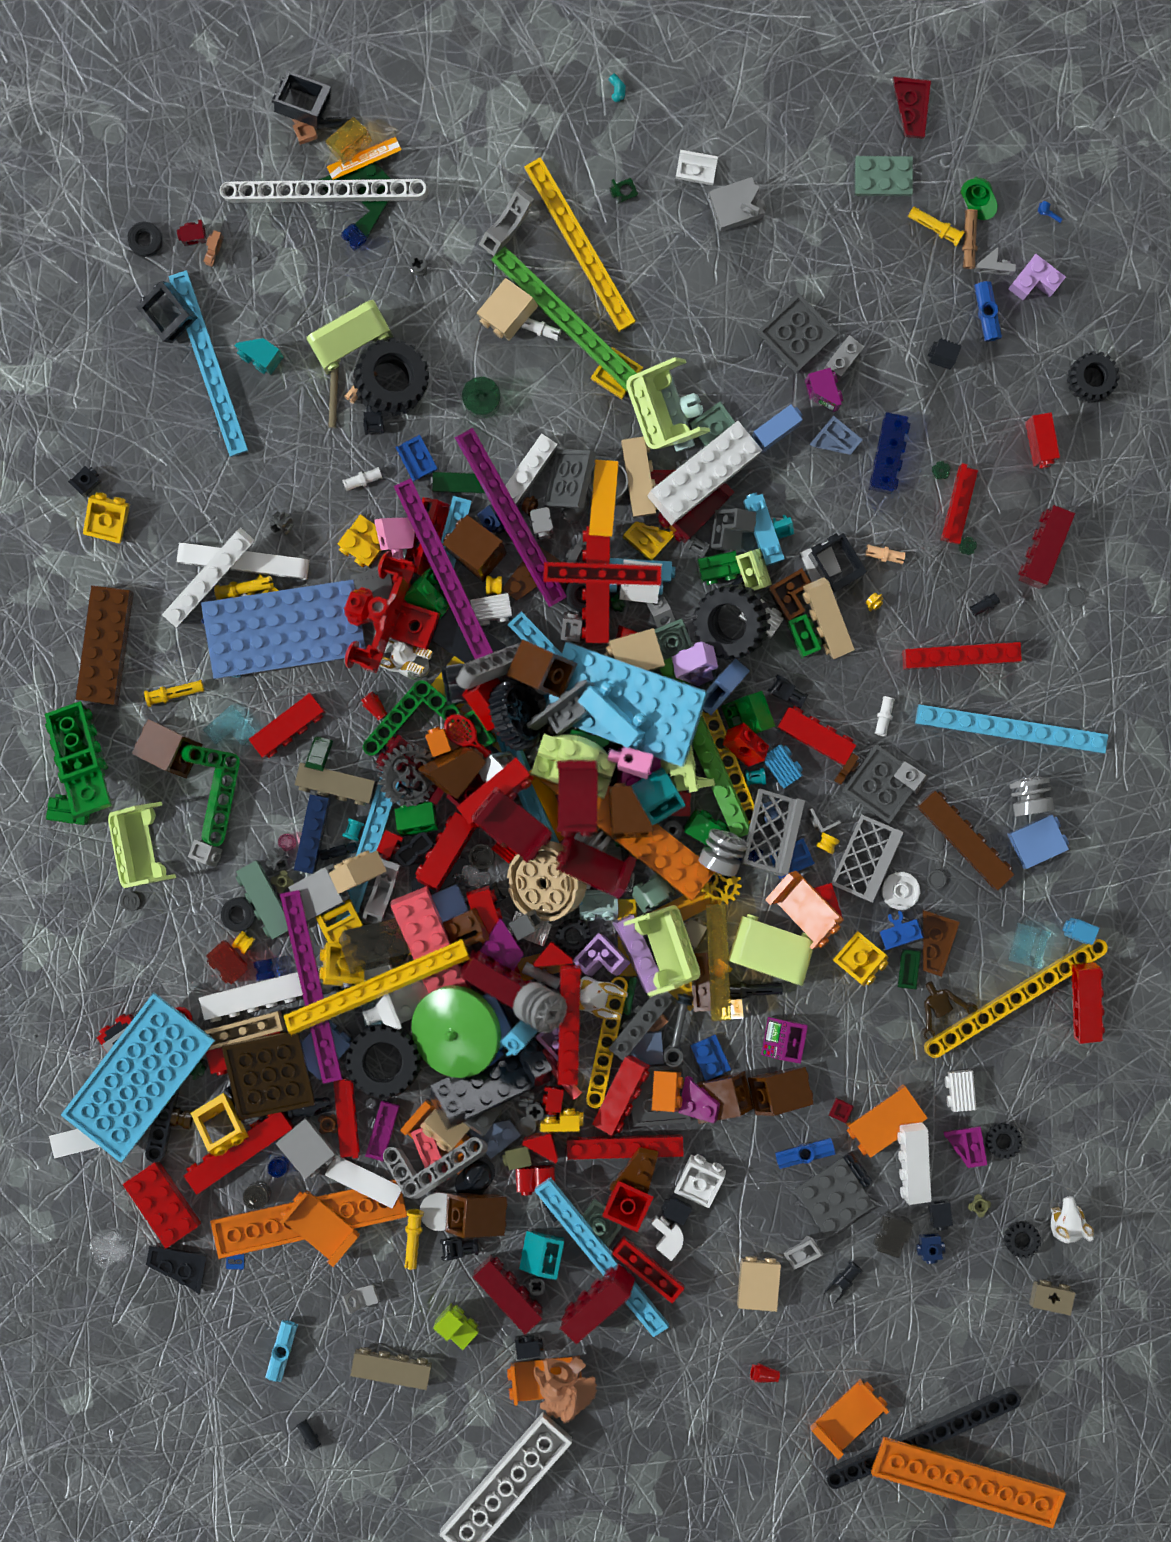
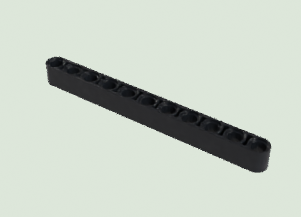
M1007 1387L893 1439L927 1449L1016 1409L1021 1404V1397L1015 1389ZM1014 1394L1015 1399L1012 1402H1007V1396ZM992 1402H997V1407L994 1410H990L989 1405ZM974 1410H979V1416L976 1418H972V1412ZM961 1418L962 1423L960 1425H953L955 1419ZM939 1426L945 1427L944 1432L940 1434L936 1433V1429ZM921 1434H926L927 1439L925 1441H918ZM880 1445L829 1467L825 1472L828 1485L832 1489H839L870 1475L874 1463L866 1465L865 1461L868 1458L876 1459ZM851 1466L857 1467L854 1473H848L847 1471ZM833 1474L839 1475L837 1481H831L830 1477Z

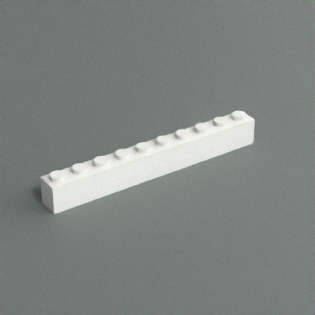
M387 949L365 954L364 981L370 979V977L392 970ZM323 965L317 967L318 972H320V967H323ZM298 972L202 996L199 998L204 1020L210 1019V1022L222 1020L221 1016L228 1014L230 1018L240 1015V1011L247 1010L248 1013L259 1010L258 1006L266 1005V1008L278 1005L277 1002L284 1000L285 1003L296 1001V997L303 994ZM320 979L323 993L334 991L333 987L337 985H323V979ZM343 983L340 987L341 989L352 986V984Z

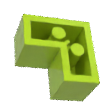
M450 1303L435 1320L433 1329L446 1341L451 1339L464 1350L479 1333V1325L471 1317L468 1319L463 1314L464 1311L461 1307Z

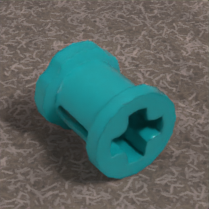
M764 768L756 771L744 770L747 787H750L751 784L759 783L766 785Z
M348 818L349 823L346 832L342 836L358 842V835L364 823Z

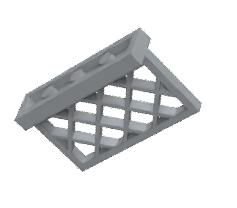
M758 789L746 840L748 848L744 851L745 855L742 857L741 863L772 872L774 875H788L805 801ZM763 795L769 796L772 802L766 808L761 802ZM781 801L789 802L788 809L784 813H782L777 804ZM774 806L779 816L771 820L766 810ZM763 812L768 822L760 826L757 817ZM781 818L784 827L778 832L773 822ZM770 824L775 834L767 838L762 828ZM759 831L764 841L756 845L753 840V834ZM776 836L780 844L774 850L769 840ZM766 843L770 853L762 856L758 847ZM755 850L759 857L755 862L748 860L749 852ZM770 855L775 859L774 868L769 867L765 861V858Z
M861 814L833 877L832 885L874 903L904 832ZM863 820L870 822L874 830L863 834L860 828ZM882 829L891 831L889 839L881 842L877 831ZM875 832L879 843L868 847L864 836ZM862 838L866 848L855 852L853 847L854 840ZM880 845L882 855L873 859L869 849ZM867 850L871 860L860 864L856 854ZM855 855L858 865L847 869L845 864L846 858ZM872 863L875 869L874 873L865 877L862 866ZM860 868L863 878L853 882L849 871ZM847 872L851 883L846 885L836 883L839 875ZM863 880L867 886L864 895L856 892L854 887L855 883Z

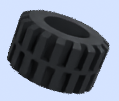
M1092 351L1090 354L1085 353L1072 364L1071 369L1068 371L1069 378L1067 383H1070L1068 388L1070 391L1073 390L1075 393L1072 395L1074 397L1078 395L1080 397L1079 400L1082 402L1084 400H1087L1086 403L1099 402L1109 396L1118 385L1117 381L1120 375H1117L1119 368H1115V360L1112 362L1109 360L1111 356H1103L1104 352H1099L1098 354H1096V351ZM1086 368H1095L1101 373L1103 382L1100 387L1090 386L1085 381L1084 370Z

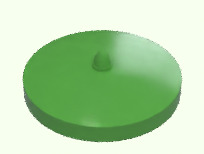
M443 986L426 995L414 1011L411 1025L413 1041L416 1043L417 1050L424 1061L439 1073L455 1078L470 1077L484 1070L495 1059L501 1044L499 1020L491 1005L477 992L463 986Z

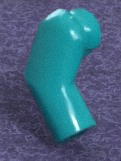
M613 73L608 78V81L615 87L612 99L618 103L625 97L626 86Z

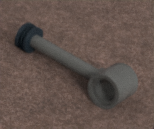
M685 993L678 994L680 998H678L677 1003H680L672 1044L668 1045L663 1052L664 1061L670 1067H677L683 1061V1053L679 1044L687 1006L692 1005L693 1000L692 996ZM672 1051L679 1054L675 1060L668 1058V1054Z

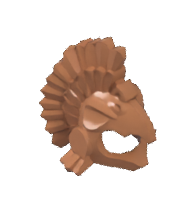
M575 1357L570 1363L548 1358L543 1360L544 1371H541L538 1367L534 1368L535 1379L540 1385L541 1395L545 1399L540 1403V1408L546 1410L548 1416L560 1417L565 1424L574 1419V1416L585 1409L587 1405L591 1404L597 1392L595 1389L597 1386L595 1383L596 1378L593 1376L587 1379L579 1378L580 1371L586 1367L582 1359ZM557 1366L561 1368L562 1372L559 1375H554L550 1372V1369Z

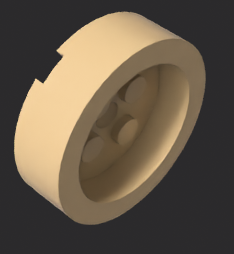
M549 841L546 846L543 845L538 850V856L533 861L530 860L528 864L518 854L513 858L507 873L510 886L508 890L514 904L523 914L535 909L542 921H554L574 911L582 902L587 884L556 870L558 864L556 857L559 851H562L564 848L562 844ZM541 878L546 879L547 888L541 886Z

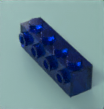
M888 412L884 414L868 490L891 494L893 490H897L899 479L896 478L897 471H901L903 460H900L901 452L904 453L907 442L904 441V437L910 430L911 423H908L909 417Z

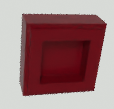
M835 1098L828 1115L843 1123H847L854 1106Z

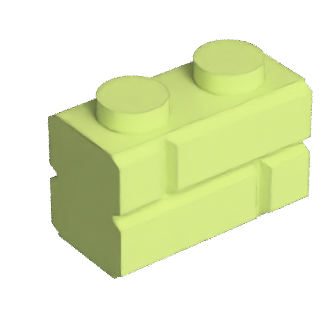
M760 548L735 556L745 587H750L754 591L772 585Z

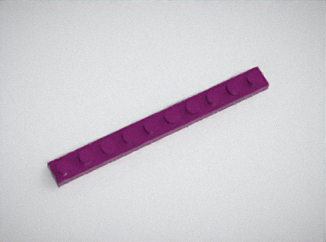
M471 428L456 436L455 439L548 606L551 607L565 599L567 596L559 582H543L544 562H547L474 429Z
M410 478L395 485V491L475 660L493 653L412 479Z
M300 890L280 894L304 1003L305 1006L324 999L301 893ZM329 1019L311 1026V1034L323 1084L343 1079Z

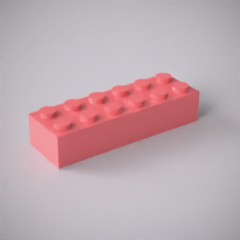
M427 886L391 900L392 911L414 960L452 944ZM461 963L422 979L428 994L437 988L448 985L463 986L471 989L469 982L461 978Z

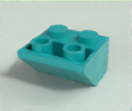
M264 338L238 342L234 345L240 358L248 364L251 361L255 369L264 375L266 372L272 375L284 358L281 351Z
M663 767L651 773L648 779L643 778L631 785L652 826L686 806Z
M527 1230L519 1269L539 1277L557 1280L564 1237Z

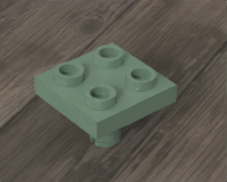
M682 618L655 629L663 660L679 654L681 650L693 647Z
M593 1198L582 1217L608 1248L622 1225L603 1217L605 1205Z

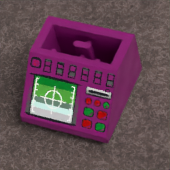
M831 367L808 374L805 384L810 400L832 412L839 410L842 405L843 396L841 390H837V376L835 372H832Z
M768 1017L761 1055L801 1064L808 1025Z

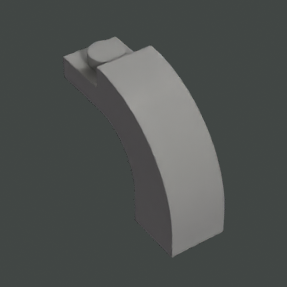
M520 188L515 190L506 209L499 219L485 232L479 245L495 256L519 229L527 217L534 199Z
M382 859V862L387 872L376 877L362 918V923L380 928L388 909L400 865Z

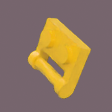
M350 899L344 901L345 904L323 915L315 916L328 943L339 944L366 930ZM346 911L350 912V916L327 927L326 922Z

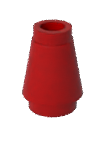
M372 691L361 699L362 706L377 720L387 715L378 694Z
M759 1363L752 1365L750 1379L754 1380L755 1383L779 1381L780 1371Z

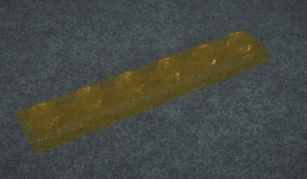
M726 904L706 905L711 1021H732Z

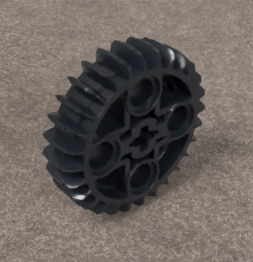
M516 679L499 683L492 689V692L489 694L490 699H488L490 703L488 708L491 711L489 715L492 717L491 722L495 726L493 729L497 730V736H501V741L505 742V745L509 746L510 749L516 751L525 750L537 745L540 737H542L543 727L539 730H533L526 725L533 716L540 714L539 710L541 708H538V701L534 699L535 695L531 694V689H527L526 684H522L521 681Z

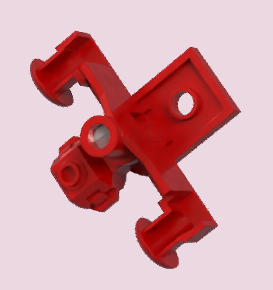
M391 551L383 554L378 565V575L381 579H384L387 574L394 576L392 579L394 585L389 599L374 597L370 589L361 587L350 592L346 602L344 613L349 624L359 627L362 624L373 622L376 630L372 645H368L367 650L359 648L358 641H354L349 645L345 653V665L348 669L352 668L355 663L361 665L364 670L377 674L389 639L427 651L440 617L439 613L403 602L416 565L402 558L400 560L392 558ZM413 622L420 623V627L416 631L410 629Z

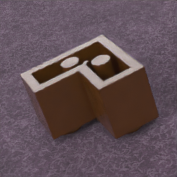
M802 568L768 588L769 594L786 622L805 612L796 595L804 591L803 586L811 582Z

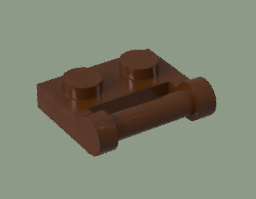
M476 908L442 923L452 943L460 941L459 936L475 929L478 934L463 941L466 948L489 940V934Z

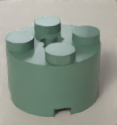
M658 874L652 875L646 884L641 882L633 887L632 896L643 914H647L646 909L649 908L650 911H653L669 901V895L673 897L676 895L672 886Z

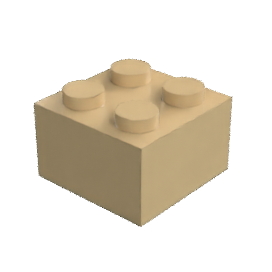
M367 850L358 854V856L348 858L335 865V870L331 871L329 875L338 894L387 871L378 851L370 853Z

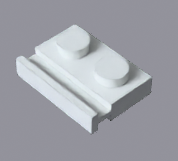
M680 150L675 179L713 185L718 156Z

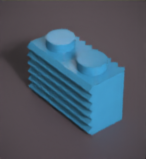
M779 744L767 753L763 762L782 789L803 776L801 773L803 769L797 761L793 762L790 758L792 753L786 745L783 747Z
M1070 918L1069 921L1066 920L1063 931L1064 935L1068 938L1092 945L1098 934L1099 927L1079 919Z

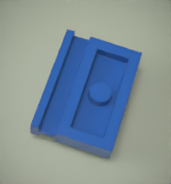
M420 435L395 447L413 482L438 470Z
M804 838L795 842L789 873L800 871L815 864ZM770 855L769 858H770V860H771V862H772V865H773V867H774V866H775V859L773 858L772 855Z
M716 1034L690 1045L705 1081L731 1070Z

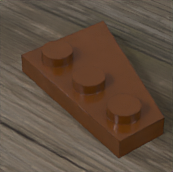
M540 547L547 562L563 563ZM524 561L521 562L502 588L505 593H508L516 601H519L537 587Z
M923 910V971L942 977L960 922Z
M639 1147L628 1161L627 1166L619 1172L616 1180L611 1182L609 1190L612 1191L619 1180L648 1194L658 1151Z

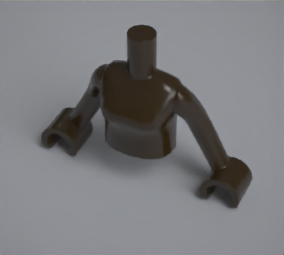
M930 981L925 984L930 995L924 1001L926 1027L922 1029L921 1035L927 1040L926 1033L928 1031L933 1036L935 1035V1032L932 1030V1011L936 1018H940L952 1011L954 1008L949 998L963 1007L964 1011L970 1014V1006H973L976 1011L978 1007L972 1002L966 1003L947 989L937 991L933 982Z

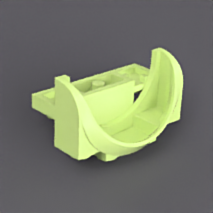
M692 744L684 767L661 759V767L665 769L667 774H671L672 783L677 791L689 790L690 792H695L699 788L715 785L714 778L708 779L695 775L696 766Z
M544 734L531 775L558 784L559 770L557 769V761H597L598 798L604 799L616 763L607 761L609 756L607 752L589 739L576 735H557L551 737Z

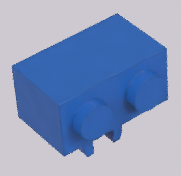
M898 911V920H894L892 915L889 914L888 919L895 927L880 931L886 950L923 939L924 935L918 919L903 924V913L901 911Z

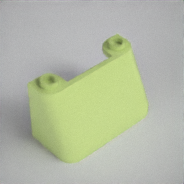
M747 914V917L742 916L728 960L803 986L813 949L810 948L813 941L803 932L800 936L758 921L759 917Z

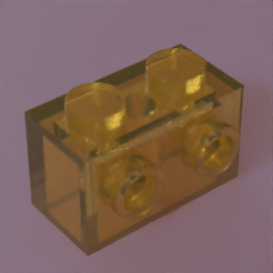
M354 116L325 140L329 151L343 165L351 161L358 152L365 149L372 141L368 130Z

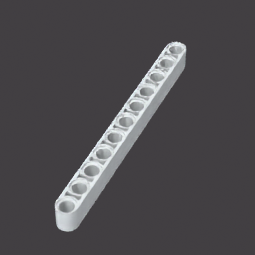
M420 179L239 181L223 183L220 187V194L231 203L424 200L429 194V189L424 181ZM365 186L366 192L359 195V188ZM380 186H385L383 194H377V189ZM404 186L403 193L396 194L397 187ZM423 186L422 193L416 194L415 188ZM289 187L291 189L290 193L284 196L283 190ZM309 187V193L302 195L303 188ZM328 187V193L320 195L321 189ZM347 187V192L344 195H339L340 188ZM234 188L233 195L228 197L226 195L228 189ZM248 188H253V193L250 196H245V191ZM271 188V194L264 196L265 189Z

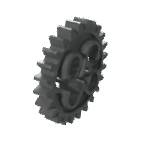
M407 744L406 748L400 745V751L393 748L394 754L387 753L389 759H382L385 765L378 767L382 770V773L377 774L378 777L382 778L378 784L383 786L380 791L386 792L385 797L390 798L391 802H397L399 806H402L404 803L407 807L410 806L411 802L414 806H417V800L423 803V796L430 798L428 792L435 791L432 788V785L435 784L418 769L415 770V766L411 764L407 766L408 760L403 755L409 756L410 760L414 763L421 762V767L435 760L431 758V753H426V749H420L418 745L413 747ZM400 762L406 763L402 765L401 769L397 770V765ZM401 781L402 785L409 787L408 790L412 792L413 797L406 794L407 791L401 787L396 789V784ZM417 781H420V784L416 789L411 788L414 787V784Z

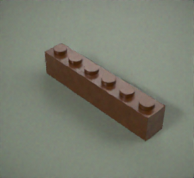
M932 791L916 807L994 890L998 891L1014 876L1013 868L1008 862H1002L998 858L1000 854L993 847L989 848L985 844L987 840L980 833L976 834L972 830L973 825L967 819L963 820L959 816L960 812L954 805L950 807L947 804V798L942 792Z

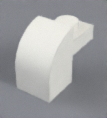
M656 1215L651 1220V1223L664 1234L656 1244V1249L672 1261L683 1245L682 1230L677 1222L670 1227L671 1223L663 1216L659 1218Z

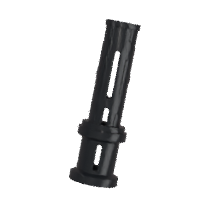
M724 982L725 1000L729 997H740L743 999L746 996L783 994L782 982L766 984H746L745 982L728 984Z

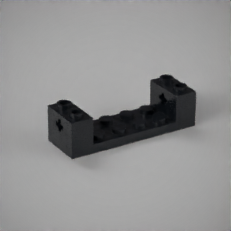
M533 1037L515 1055L485 1068L474 1076L466 1077L451 1084L449 1078H446L431 1085L429 1098L445 1128L449 1130L550 1082L553 1069L535 1037Z

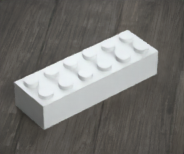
M737 421L655 486L647 497L672 526L758 457L762 449L740 422Z

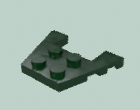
M373 162L334 180H384L390 178L376 162ZM329 175L319 180H332ZM380 186L377 189V194L385 192V186ZM323 187L322 189L327 194L328 187ZM360 187L358 190V194H364L366 192V187ZM360 201L369 212L358 220L355 226L366 238L371 234V230L378 222L382 211L386 208L389 201Z

